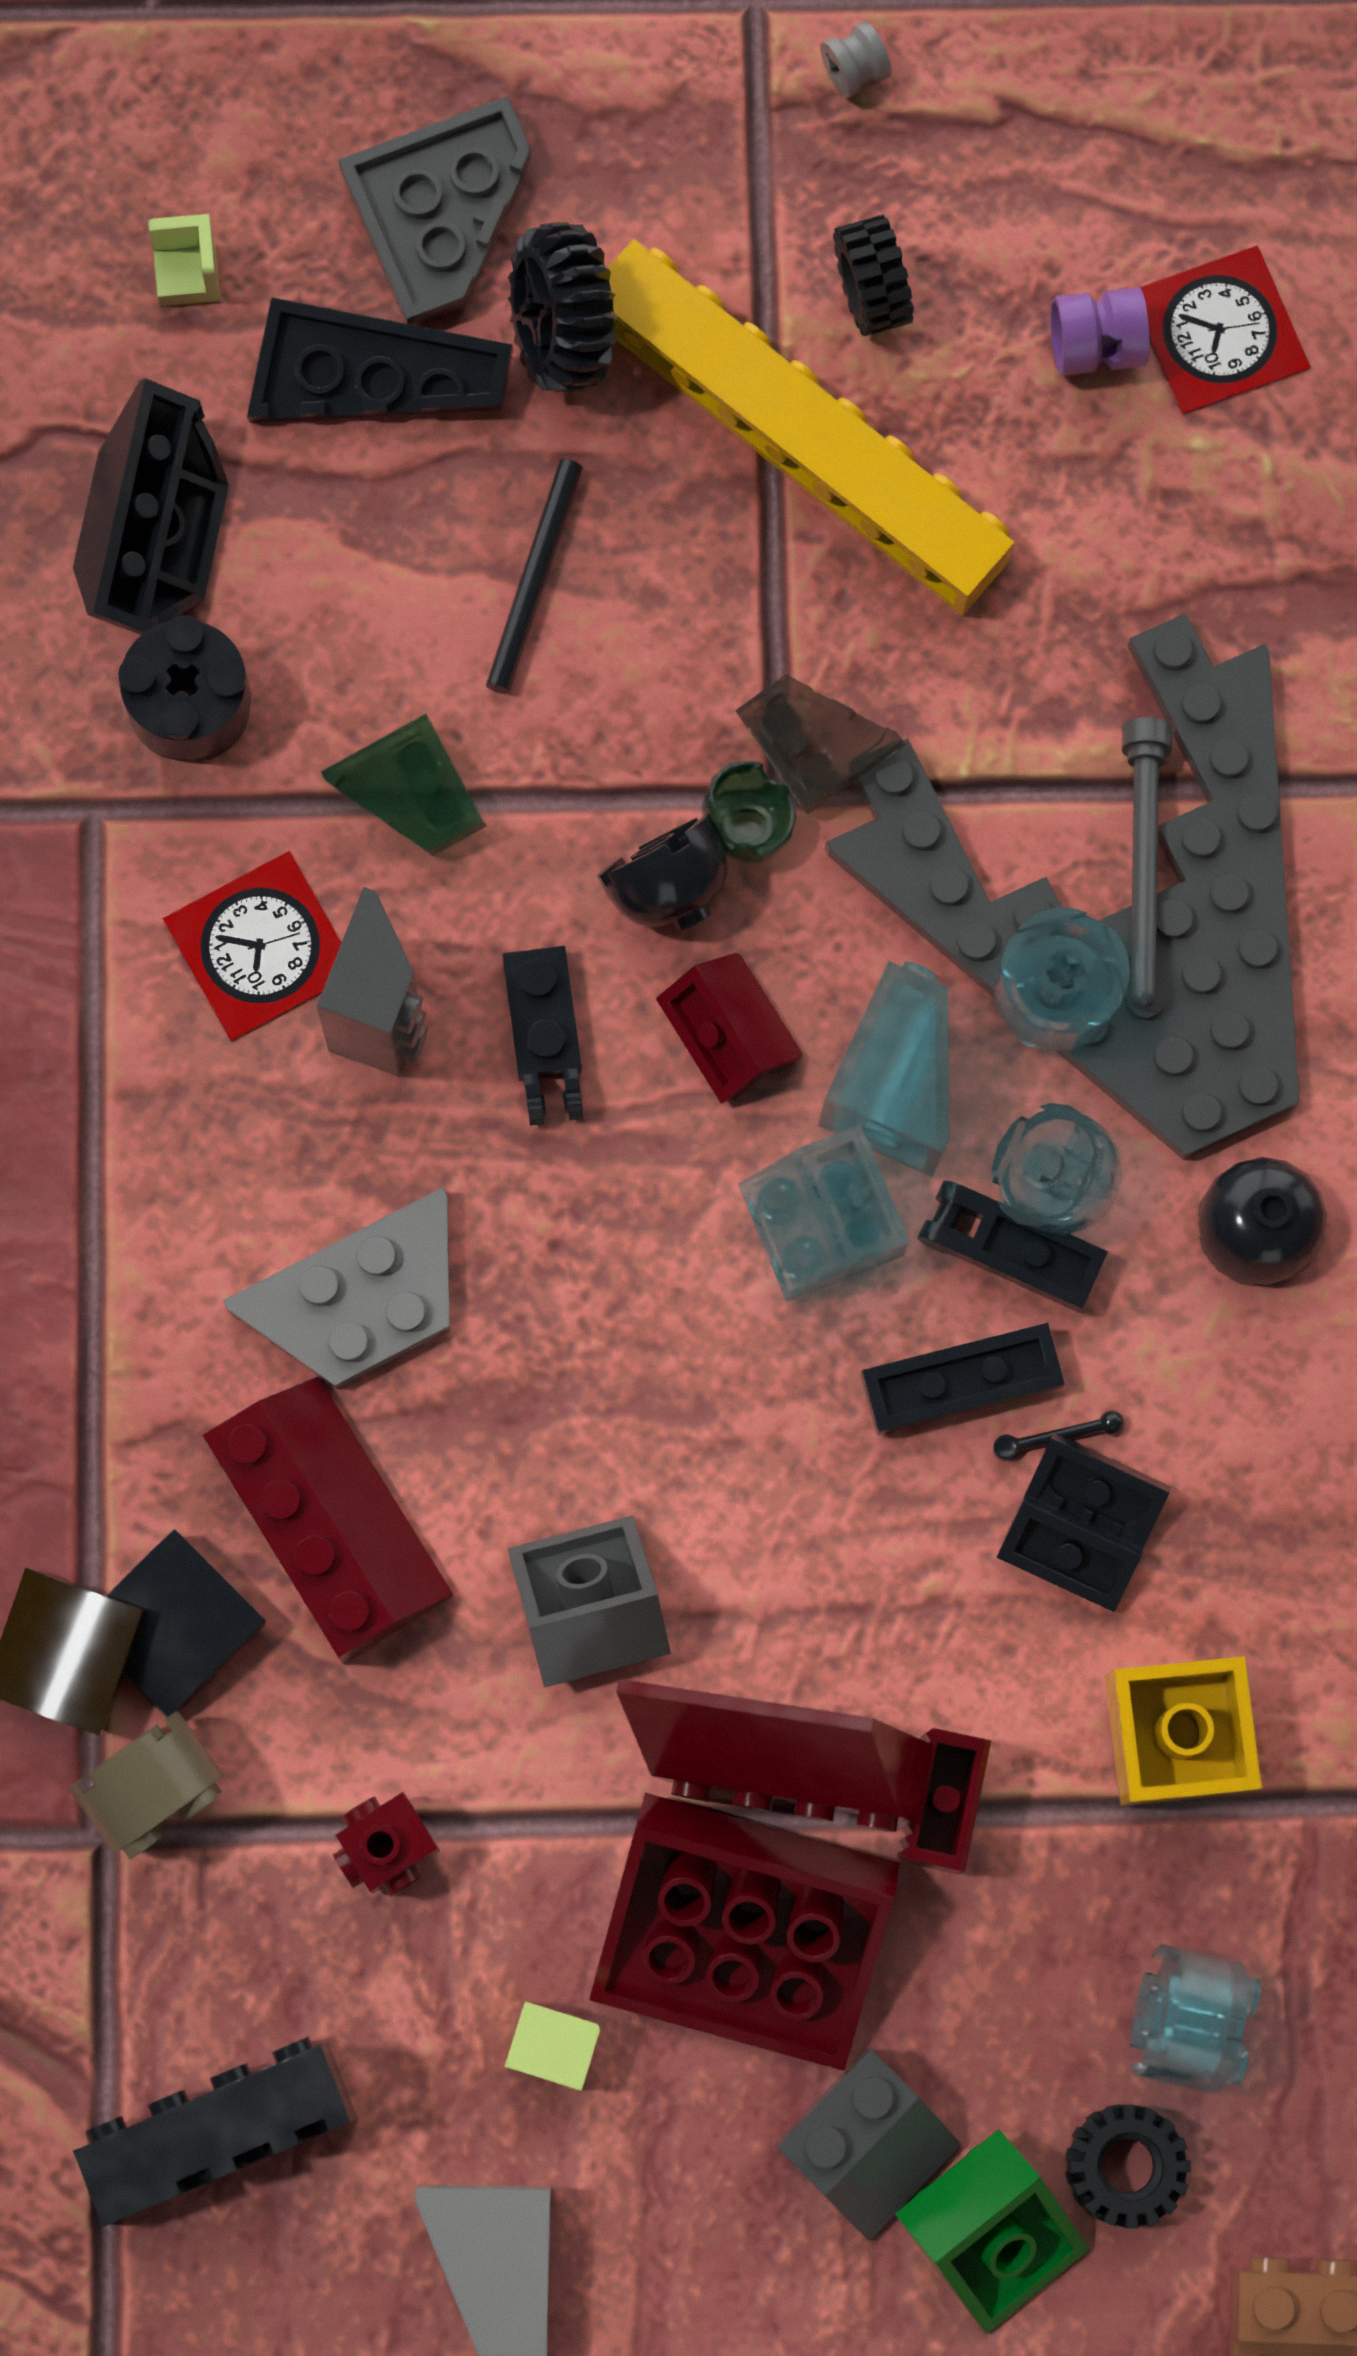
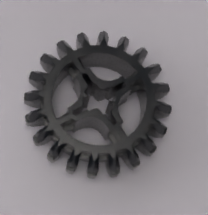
M557 222L529 228L524 236L519 237L516 251L513 252L511 257L513 271L508 276L511 285V296L507 299L511 304L512 316L510 322L513 323L515 331L514 343L519 346L520 362L524 367H527V375L532 382L537 383L541 390L568 393L583 391L586 387L596 386L599 380L605 379L608 371L607 365H610L613 359L611 345L615 344L617 339L614 333V320L617 316L613 308L615 293L611 291L609 281L611 271L605 268V253L601 247H597L595 236L592 232H587L583 224L573 225L568 222Z

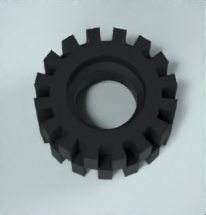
M881 214L835 228L833 239L835 242V255L839 262L837 263L838 272L842 276V287L844 294H847L850 312L854 315V322L857 328H859L861 335L869 336L913 322L914 306L911 302L912 292L907 283V278L909 277L906 267L903 266V255L900 246L897 247L896 235L894 230L890 228L889 220Z
M1130 2104L1106 2106V2109L1099 2112L1094 2111L1087 2116V2121L1081 2127L1077 2126L1071 2137L1074 2139L1070 2148L1066 2149L1065 2159L1068 2160V2171H1065L1067 2183L1071 2184L1074 2191L1073 2196L1077 2202L1088 2211L1087 2213L1096 2219L1126 2229H1138L1139 2226L1144 2225L1151 2226L1161 2222L1159 2218L1165 2214H1171L1178 2207L1176 2202L1181 2195L1185 2196L1189 2184H1185L1187 2172L1191 2173V2160H1187L1185 2149H1188L1184 2138L1179 2137L1175 2131L1176 2126L1168 2119L1157 2114L1158 2112L1146 2107ZM1122 2139H1134L1143 2144L1149 2151L1153 2163L1152 2174L1147 2184L1131 2193H1122L1112 2188L1106 2181L1102 2170L1105 2152L1113 2143Z

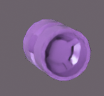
M1140 287L1104 291L1099 301H1094L1089 293L1052 296L1050 307L1051 341L1054 361L1059 376L1095 372L1100 362H1105L1110 370L1147 366L1149 360V324L1146 303Z

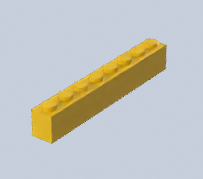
M633 239L608 266V269L611 271L609 280L611 291L615 293L613 308L617 318L614 320V333L618 342L958 614L963 616L1008 565L1015 542L1009 538V530L997 517L985 511L981 514L975 511L962 500V494L953 482L938 473L932 476L914 462V455L904 443L893 436L888 435L884 438L867 425L865 415L855 404L845 398L836 400L819 386L820 382L817 376L803 363L797 360L788 362L772 349L773 345L770 339L757 326L748 322L744 325L739 323L725 311L724 303L712 290L703 285H698L695 288L678 274L679 270L676 264L664 252L657 248L648 250Z

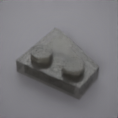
M787 674L735 710L807 815L906 745L896 731L888 727L884 728L859 715L854 709L837 700L829 699L815 692L812 687Z

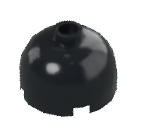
M704 815L699 821L697 818L692 819L638 847L640 850L630 857L631 862L625 864L621 857L597 875L608 897L622 915L636 924L648 927H659L673 922L677 931L681 932L711 915L706 904L722 890L727 876V855L708 815Z
M1260 1157L1235 1163L1214 1179L1199 1204L1198 1226L1201 1234L1199 1239L1202 1251L1217 1271L1239 1284L1253 1286L1254 1284L1269 1285L1275 1283L1274 1285L1288 1282L1312 1263L1324 1242L1327 1212L1321 1191L1306 1172L1285 1160Z

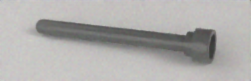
M1153 717L1131 719L1122 726V753L1128 757V764L1134 767L1130 999L1138 1008L1150 1007L1156 998L1159 767L1165 764V757L1172 752V725L1163 719Z

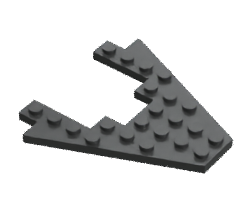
M1186 613L1131 637L1127 645L1165 720L1172 725V734L1208 802L1158 825V840L1180 883L1157 893L1156 998L1150 1007L1138 1008L1130 999L1132 905L1079 930L1073 931L1047 877L990 902L908 738L851 764L850 771L875 820L826 841L825 845L828 856L1183 1160L1294 1109L1299 1104L1269 650L1266 644H1263L1213 667Z

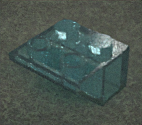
M861 1124L800 1147L738 1183L742 1197L786 1302L903 1257L910 1243Z

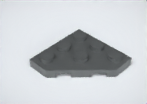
M508 96L338 160L341 175L406 324L419 325L465 306L529 165L531 148Z

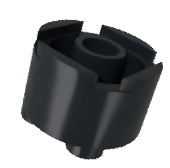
M178 616L171 621L161 623L147 630L131 645L118 672L120 692L133 730L148 749L167 759H196V761H202L221 755L239 740L246 729L249 719L251 692L240 652L223 632L209 624L199 622L194 617ZM184 686L189 689L196 686L197 692L191 696L184 691L176 693L178 689Z

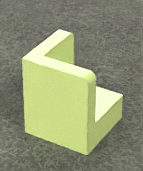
M200 214L150 219L148 221L149 235L154 251L157 297L160 307L221 301L216 243L210 215Z
M525 2001L505 2067L582 2091L600 2028L596 2023Z

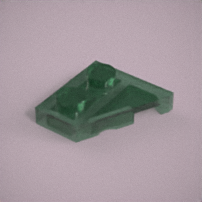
M427 714L321 771L324 780L329 785L431 856L487 827Z

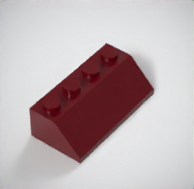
M319 1376L255 1402L202 1435L342 1664H345L454 1596Z

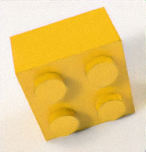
M1245 1656L1114 1669L1105 1675L1120 1806L1246 1794L1262 1789Z

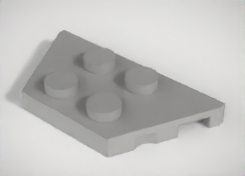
M442 1187L223 1300L227 1310L235 1318L241 1319L269 1339L273 1345L287 1355L294 1357L311 1369V1372L335 1389L449 1331L448 1197L444 1188Z

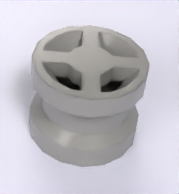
M867 21L852 27L851 34L841 40L832 37L820 45L821 57L826 71L835 88L844 98H849L859 93L861 85L869 80L881 82L891 77V63L887 51L878 33Z

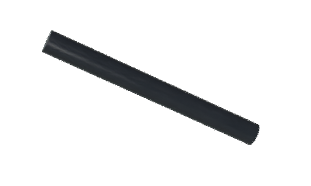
M559 460L486 682V687L494 692L509 694L583 469L582 465L573 460Z

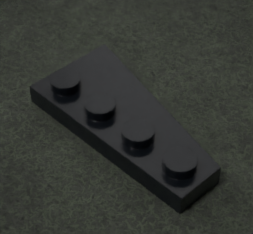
M271 297L247 418L249 422L502 410L514 351L513 345Z

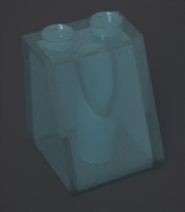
M889 961L825 1096L818 1126L933 1178L949 1141L948 987L937 983L939 977L922 965L906 961L902 966H899Z

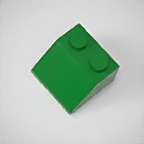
M1000 2129L995 2131L981 2144L972 2148L965 2157L928 2187L919 2191L910 2202L895 2213L917 2246L985 2334H988L1090 2250L1043 2179Z

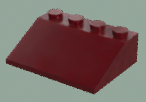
M618 1680L616 1693L650 1775L673 1783L671 1795L710 1802L712 1790L733 1793L732 1805L771 1812L773 1800L796 1804L794 1815L826 1822H833L835 1810L858 1814L857 1826L896 1833L898 1821L920 1824L933 1744L874 1718L630 1680Z
M645 1792L589 2000L844 2071L895 1899L900 1863Z

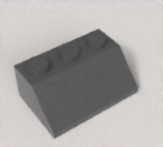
M363 887L316 1007L329 1052L399 1077L406 1060L416 1063L427 1036L428 1027L423 1026L425 1012L420 1011L423 997L417 994L414 972L377 892Z

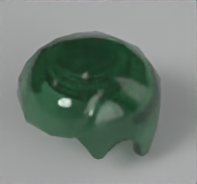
M757 761L727 764L712 777L701 806V818L704 815L709 816L714 829L721 838L726 855L739 862L758 863L773 858L789 843L797 816L792 799L789 796L788 785L776 782L765 773L763 764Z

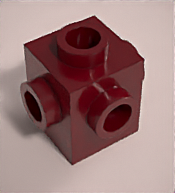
M402 1792L383 1805H380L374 1796L343 1815L341 1818L347 1827L335 1834L343 1848L334 1853L333 1857L353 1889L364 1882L371 1893L374 1894L384 1887L389 1897L422 1878L424 1875L418 1865L440 1852V1849L406 1794ZM382 1835L392 1837L394 1843L392 1852L384 1858L374 1857L372 1854L374 1840Z

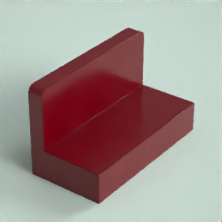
M733 953L694 965L655 998L721 1104L738 1098L767 1073L793 1065L803 1056L798 1045L739 953Z

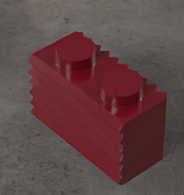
M932 1728L920 1737L921 1740L933 1744L920 1824L908 1823L901 1828L906 1837L899 1840L903 1850L896 1855L903 1863L962 1874L966 1871L991 1741Z

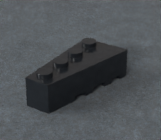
M306 2037L273 2051L272 2054L276 2064L251 2074L248 2064L245 2063L210 2078L214 2090L190 2101L184 2089L148 2104L151 2117L132 2126L126 2127L123 2116H120L85 2131L89 2144L73 2150L102 2228L358 2119L329 2044H320L313 2047L310 2038Z

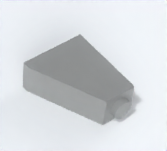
M417 2185L415 2187V2203L478 2356H547L551 2187Z

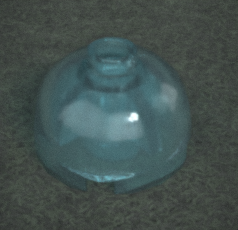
M1048 1103L1039 1106L1044 1111L1036 1113L1030 1119L1021 1116L1010 1125L997 1146L991 1169L992 1182L1000 1186V1196L1004 1203L998 1201L1002 1212L1015 1222L1031 1230L1067 1235L1091 1227L1108 1213L1119 1194L1123 1179L1122 1161L1110 1132L1086 1113L1070 1105Z

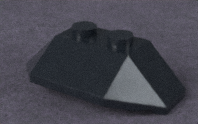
M147 378L138 382L98 452L73 564L74 574L87 615L140 635L156 625L172 620L204 601L229 487L215 443L202 420L205 418L200 400Z

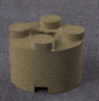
M178 1710L165 1719L171 1731L164 1734L158 1724H156L88 1774L94 1783L91 1788L88 1787L83 1778L68 1788L113 1854L123 1849L130 1859L134 1858L163 1837V1833L167 1829L162 1821L178 1810L184 1819L187 1820L218 1798V1794L222 1792L215 1782L223 1774Z

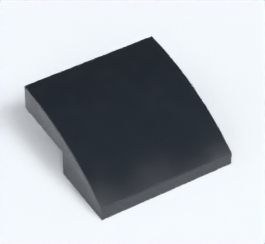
M1053 1432L996 1558L1115 1613L1140 1561L1145 1543L1169 1496L1171 1486Z
M176 1529L170 1532L107 1595L108 1597L146 1609L124 1676L166 1718L177 1710L181 1711L217 1676V1671L265 1626L266 1622Z

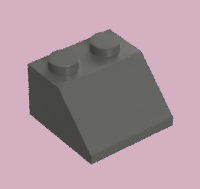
M633 1515L508 1548L544 1688L564 1682L577 1681L586 1676L627 1665L640 1664L653 1658L671 1654L658 1594Z
M865 2049L774 2144L868 2241L884 2227L895 2213L962 2145L928 2106L872 2049Z

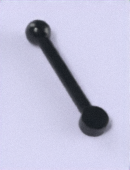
M1108 1410L1098 1420L1016 1439L1009 1434L1001 1435L994 1442L993 1452L999 1460L1010 1461L1017 1456L1018 1451L1047 1445L1053 1432L1067 1439L1099 1432L1116 1435L1124 1428V1418L1119 1412Z

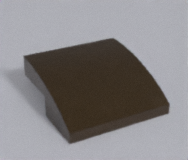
M25 1568L0 1639V1700L98 1736L103 1735L146 1609L88 1590L89 1588Z

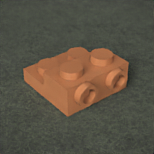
M1250 2257V2269L1231 2268L1230 2356H1357V2262L1318 2259L1316 2260V2272L1290 2271V2259Z

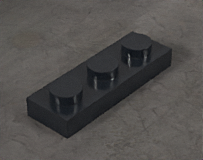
M1048 1323L864 1369L860 1373L877 1435L1063 1388L1065 1385Z

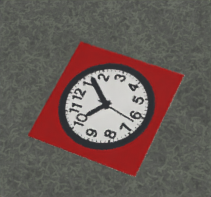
M1258 245L1140 287L1147 308L1149 338L1182 414L1311 368Z
M290 851L162 918L230 1041L322 993L341 945L338 935Z

